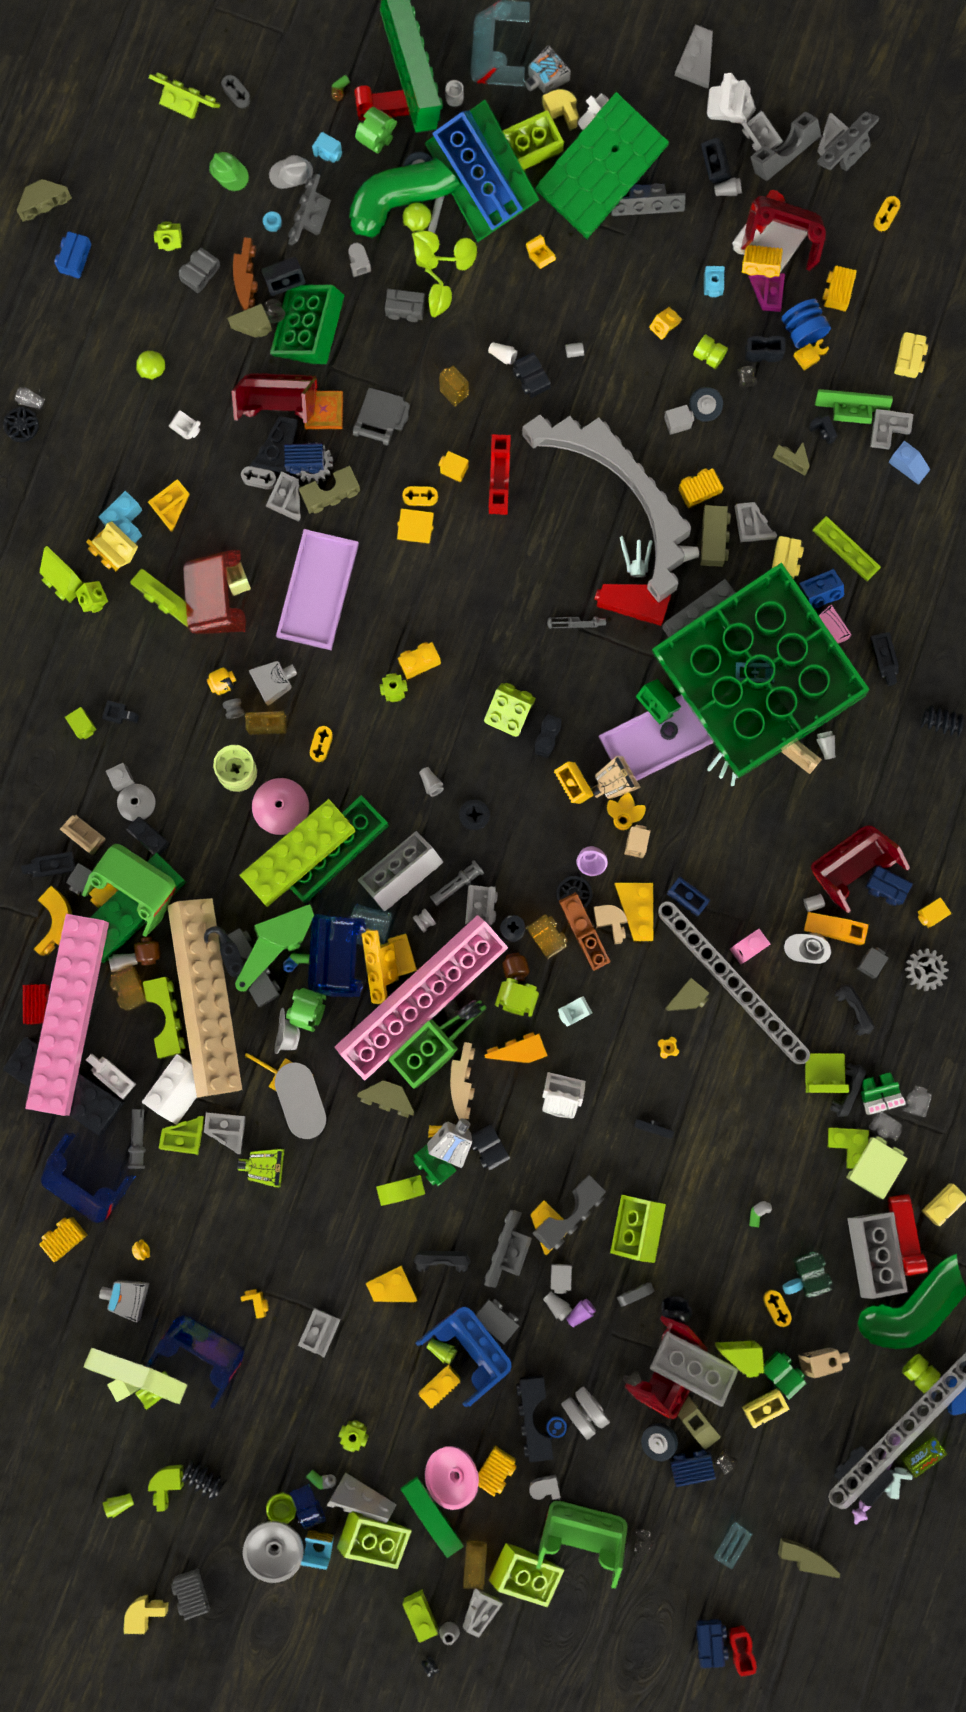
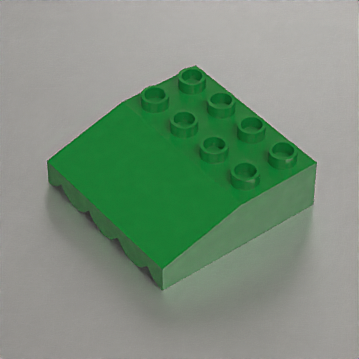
M782 562L652 649V653L738 779L864 698L870 690ZM736 662L746 663L745 667H740V678H744L740 682L736 679ZM752 663H767L772 669V677L764 683L753 682L749 678H754V675L751 674L754 668H748V666ZM756 668V671H759L756 678H765L766 668Z

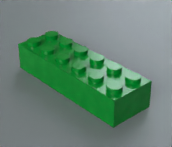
M362 795L342 812L356 832L290 887L304 904L312 899L389 826L388 822Z
M158 853L147 861L174 880L176 887L172 897L187 883ZM120 890L90 917L109 923L101 960L102 963H105L108 957L116 953L147 922L138 914L137 907L139 903Z

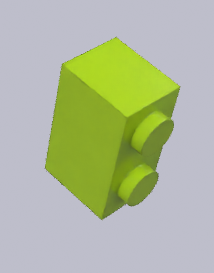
M423 1590L405 1597L403 1606L418 1642L420 1643L437 1635L438 1626Z

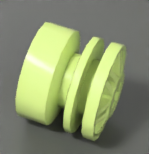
M229 745L222 748L214 758L213 767L215 774L226 789L240 792L247 790L255 782L257 767L252 755L246 748L240 745ZM238 768L239 773L236 774L234 769Z

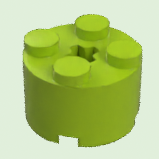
M507 978L506 982L501 983L495 1005L498 1007L501 1004L503 1005V1010L521 1016L524 1015V1012L529 1013L528 1017H531L539 995L536 991L537 987L531 984L523 986L518 984L517 980Z

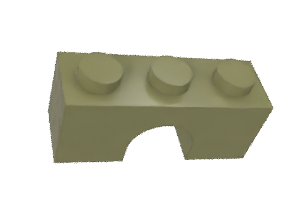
M350 466L333 473L336 484L329 491L321 490L316 481L299 488L309 514L321 512L324 507L328 505L334 506L340 503L342 499L346 497L352 498L360 492L359 484Z

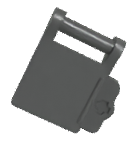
M369 388L358 420L354 426L353 436L358 437L361 435L382 441L384 445H389L393 430H402L404 424L408 421L409 403L404 402L403 397ZM362 424H366L387 431L385 434H381L361 427Z

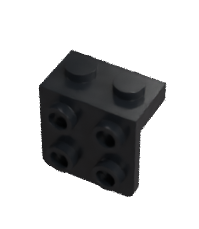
M863 1446L855 1448L851 1452L849 1460L837 1467V1473L834 1476L840 1481L869 1451ZM872 1465L865 1467L864 1472L866 1475L871 1473ZM885 1469L858 1498L866 1506H872L894 1482V1476ZM857 1479L852 1480L850 1484L851 1489H855L858 1486Z

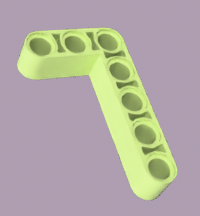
M91 1348L83 1366L86 1369L141 1388L177 1404H180L187 1388V1384L165 1374Z

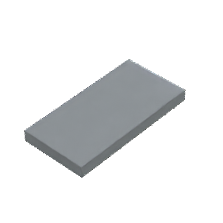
M668 1331L665 1333L650 1366L651 1370L721 1407L725 1403L739 1370Z

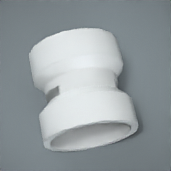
M457 80L448 82L445 87L447 103L453 107L461 105L464 100L462 83Z

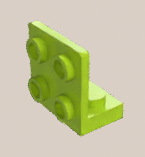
M810 1054L809 1060L805 1062L806 1093H849V1085H845V1055Z

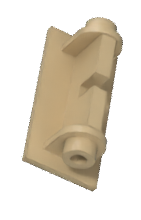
M799 741L781 751L809 774L822 760Z

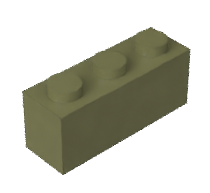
M705 505L700 565L723 567L724 562L728 561L729 550L725 549L726 543H729L730 532L726 531L727 524H730L731 514L727 513L728 507Z

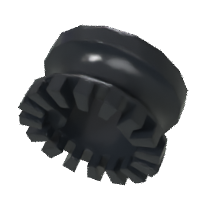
M665 722L660 729L661 736L666 740L674 739L678 733L677 725L673 722ZM667 726H671L674 729L670 736L664 733Z
M431 1656L428 1657L427 1661H421L425 1672L430 1678L433 1677L434 1673L438 1674L440 1672Z

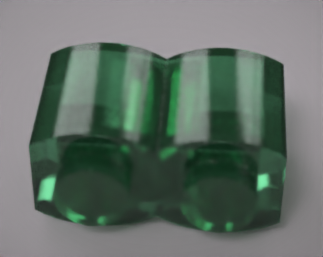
M813 1251L793 1258L807 1298L831 1291L830 1285H832L830 1275L824 1272L823 1266H826L822 1254L819 1255L818 1252Z

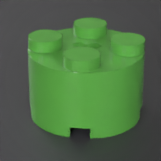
M372 107L363 116L366 118L364 123H359L355 138L379 154L385 144L388 146L393 139L391 133L397 121L381 110Z
M305 988L296 989L293 994L294 1002L292 1008H289L286 1014V1019L290 1020V1025L314 1032L316 1030L313 1028L314 1025L319 1026L324 1014L325 1005L322 1004L323 999L326 1000V995Z

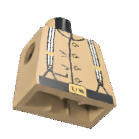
M616 756L595 775L599 784L592 787L591 791L596 798L605 794L608 799H613L639 789L640 785L624 757Z
M832 1348L798 1355L802 1373L812 1378L841 1371L843 1369L842 1363L849 1362V1355L846 1350L838 1352V1350Z

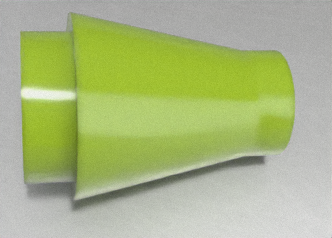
M433 1338L427 1345V1349L444 1364L450 1365L457 1353L454 1346Z
M130 1493L107 1498V1501L103 1502L107 1518L111 1516L114 1518L134 1505Z

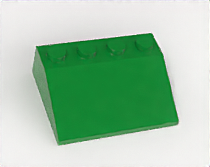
M301 285L287 290L270 354L310 364H327L344 294L333 285Z

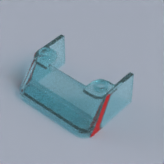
M498 1L475 16L471 59V78L473 81L485 84L524 86L525 67L507 66L505 54L493 51L495 20L529 22L530 2Z

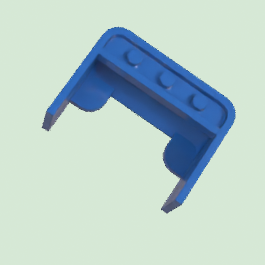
M461 1307L415 1342L419 1346L424 1344L433 1335L440 1341H448L456 1336L477 1363L479 1368L474 1371L471 1377L472 1384L477 1391L462 1403L464 1407H470L505 1377L512 1367L511 1361L475 1314L466 1307Z

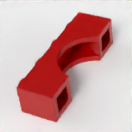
M492 434L489 514L508 515L511 435Z

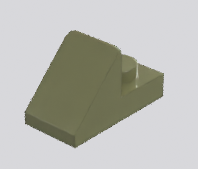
M803 442L796 454L792 453L790 448L779 445L773 455V458L803 475H806L810 467Z

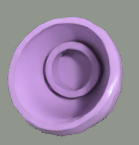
M594 846L583 848L576 860L579 870L589 876H597L603 873L608 865L605 853Z

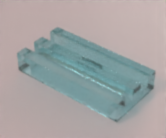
M734 1522L714 1558L730 1569H733L750 1540L752 1532ZM738 1529V1533L736 1534L734 1540L732 1541L724 1557L722 1558L721 1555L723 1554L725 1548L727 1547L728 1543L733 1537L735 1531ZM744 1533V1534H745L744 1539L742 1540L741 1544L739 1545V1547H738L737 1551L735 1552L734 1556L732 1557L731 1561L728 1562L727 1560H728L730 1554L732 1553V1551H733V1549L735 1548L736 1544L738 1543L740 1537H741L742 1534Z

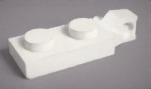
M93 1054L86 1059L93 1066L91 1069L93 1075L120 1098L124 1099L136 1085L135 1082L108 1059L101 1057L99 1060Z

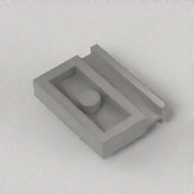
M314 1308L298 1346L325 1357L341 1319Z

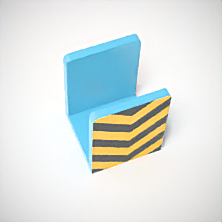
M309 1530L305 1538L307 1542L301 1565L327 1569L334 1535ZM313 1544H324L325 1549L317 1552L314 1550Z

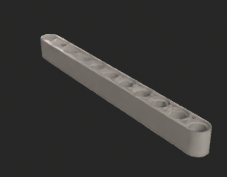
M662 903L658 910V915L662 921L795 1064L807 1062L810 1052L673 903ZM670 907L672 915H663L662 908ZM683 921L686 927L684 930H678L675 927V923ZM696 935L699 942L695 945L690 944L688 937ZM702 950H710L712 953L711 958H703L701 955ZM718 963L723 964L725 972L717 973L715 965ZM729 978L737 979L738 986L736 988L728 985ZM743 992L750 993V1002L742 1000L741 995ZM757 1006H760L765 1010V1014L763 1017H759L755 1014V1008ZM770 1021H775L778 1024L777 1031H771L768 1028ZM784 1035H787L791 1038V1044L789 1046H785L782 1043V1037ZM797 1050H802L805 1053V1058L802 1061L795 1057Z
M966 1353L830 1491L829 1501L832 1505L839 1509L848 1508L966 1388V1373H963V1367L966 1365ZM957 1379L956 1386L950 1388L948 1385L949 1381ZM943 1393V1399L940 1402H935L936 1394ZM928 1407L929 1413L922 1417L920 1414L921 1410ZM914 1422V1429L907 1431V1424ZM900 1436V1443L894 1446L892 1443L894 1437ZM885 1450L886 1457L883 1460H879V1453ZM872 1465L871 1473L866 1475L864 1472L865 1467ZM857 1479L858 1486L855 1489H851V1481ZM843 1493L844 1500L841 1503H837V1496Z

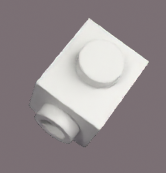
M180 410L169 427L185 439H190L192 437L195 438L199 433L201 422L194 421Z

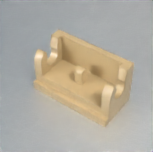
M72 815L60 828L63 833L92 855L106 840V838L77 815L75 817Z

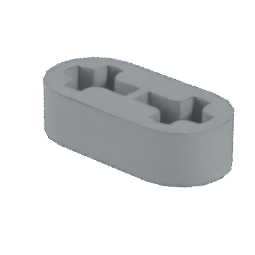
M245 467L241 472L243 482L249 486L272 489L277 482L275 474L270 470ZM250 472H252L254 477H251L250 480H248L246 475H249ZM268 476H270L272 481H269L268 484H266L264 479H267Z

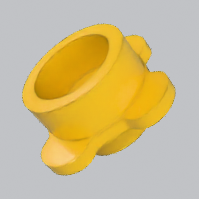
M670 1037L669 1040L661 1039L658 1041L662 1058L679 1054L676 1046L677 1040L674 1037Z
M142 1239L139 1240V1243H134L132 1252L137 1260H145V1257H150V1249L147 1243Z

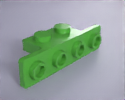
M819 389L815 405L832 407L834 421L871 424L872 411L876 409L890 411L893 397Z

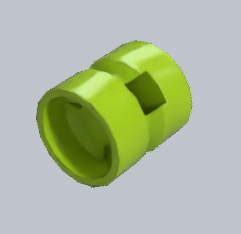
M705 334L697 345L693 356L701 361L706 359V364L716 369L728 348L721 343L715 344L714 339Z
M917 1354L905 1365L902 1373L910 1381L915 1380V1385L925 1393L939 1380L941 1374L933 1366H927L928 1361L920 1354Z

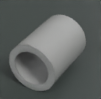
M582 342L565 345L567 358L584 356Z
M821 894L804 899V905L808 912L825 907Z

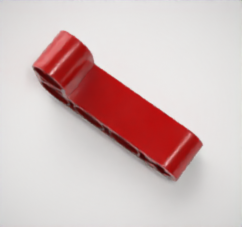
M359 86L355 89L358 118L362 121L366 120L363 116L372 107L381 110L390 117L410 115L403 90L372 94L369 86Z
M909 1194L888 1197L889 1211L894 1212L904 1274L909 1276L927 1273V1262L925 1256L920 1251Z

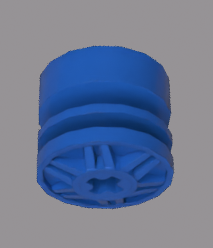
M816 299L801 302L782 316L786 329L793 331L790 337L796 348H803L809 343L817 342L831 330L826 317L820 316L822 309L819 307Z

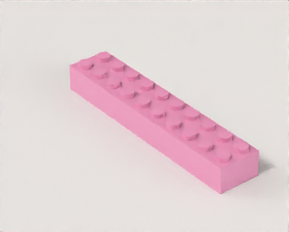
M70 914L65 916L25 1109L70 1116L109 923L104 920Z
M477 915L335 1046V1049L366 1080L508 947L491 927Z

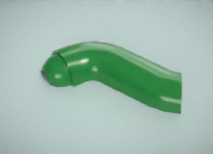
M437 158L375 174L362 184L354 197L349 214L352 230L356 235L373 238L380 232L382 226H385L387 213L391 208L440 198L450 194L461 185L454 174Z
M957 1254L946 1258L935 1267L902 1307L891 1308L881 1304L865 1308L861 1312L858 1321L861 1334L871 1344L892 1349L911 1348L925 1341L937 1330L966 1295V1286L959 1271Z

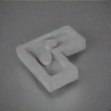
M876 409L870 447L889 450L892 432L910 435L913 414Z

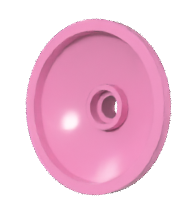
M276 778L267 781L256 791L252 801V812L256 822L262 829L271 834L286 835L307 818L309 800L304 789L299 784L290 779ZM278 801L282 802V806L280 808L276 807V803Z
M457 1447L441 1448L431 1455L425 1468L427 1489L431 1497L440 1506L447 1509H460L467 1506L474 1499L479 1483L478 1472L473 1460L465 1451Z

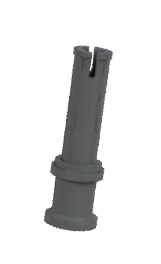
M473 860L470 866L463 871L460 870L456 878L430 896L436 906H439L440 903L465 884L470 885L473 879L483 875L484 872Z
M132 1109L131 1147L128 1149L130 1165H128V1169H145V1165H143L144 1152H146L145 1147H143V1109Z

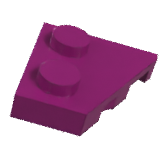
M779 273V277H767L758 274L749 275L762 310L781 312L785 274Z

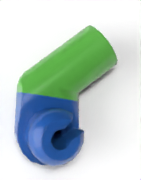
M291 954L283 963L284 970L292 972L299 963L309 964L310 954Z

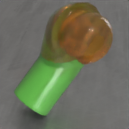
M346 75L332 85L331 96L335 101H340L343 98V88L350 83Z

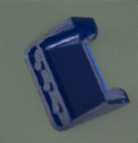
M314 914L311 926L308 974L310 990L332 997H360L362 981L354 979L357 934H364L366 931L364 918Z

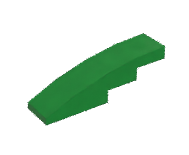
M418 1477L401 1487V1491L447 1558L464 1547L462 1541L452 1529L451 1524L439 1509L438 1504Z

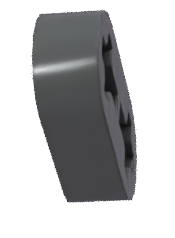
M232 75L225 76L222 80V87L226 95L239 108L247 107L250 104V95L246 88L236 77ZM228 83L233 84V85H234V90L232 89L231 86H227V84H228ZM238 94L241 97H245V100L239 99Z
M647 1282L619 1295L617 1299L622 1307L652 1294L655 1290L652 1283Z

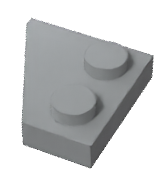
M206 1113L204 1133L232 1149L235 1153L242 1154L246 1116Z

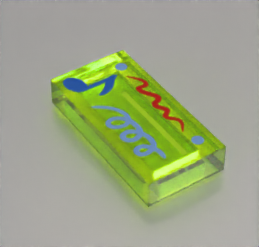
M932 1437L902 1461L916 1478L945 1457L947 1453L937 1439Z

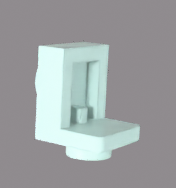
M584 996L558 1009L559 1017L566 1026L572 1025L592 1014Z
M895 1467V1470H889L895 1480L885 1492H887L890 1498L899 1499L900 1479L912 1480V1475L905 1468Z

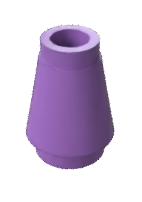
M588 1299L580 1300L569 1316L566 1317V1320L574 1327L591 1318L596 1310Z

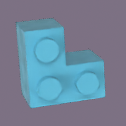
M124 491L99 516V519L105 526L112 521L134 543L142 537L138 528L131 523L142 509Z

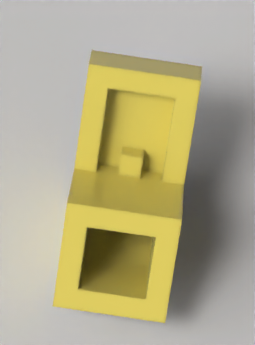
M554 90L543 95L542 105L545 111L548 110L552 119L563 115L570 130L577 128V120L579 119L576 110L577 99L572 93L566 90Z
M148 1595L137 1598L125 1614L124 1634H144L148 1629V1617L165 1616L168 1612V1603H163L162 1600H152L148 1603Z

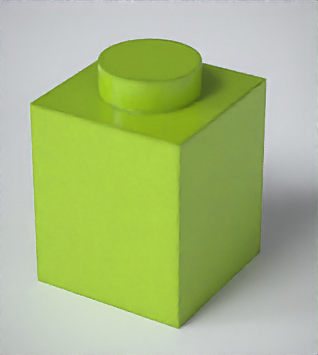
M82 707L65 717L76 736L80 739L89 738L94 734L93 731L97 730Z

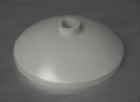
M269 1521L256 1526L248 1534L243 1546V1558L248 1570L256 1578L270 1583L282 1582L292 1577L299 1569L304 1554L303 1543L298 1533L291 1526L278 1521ZM272 1545H278V1549H273Z

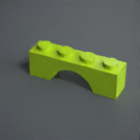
M163 977L144 981L146 1001L158 1004L163 1009L166 1017L164 1030L154 1039L157 1057L166 1058L176 1054H184L183 1049L186 1046L184 1038L180 1037L179 1030H182L180 1018L177 1019L175 1011H178L176 999L173 1000L172 992H174L172 980L169 981V978Z

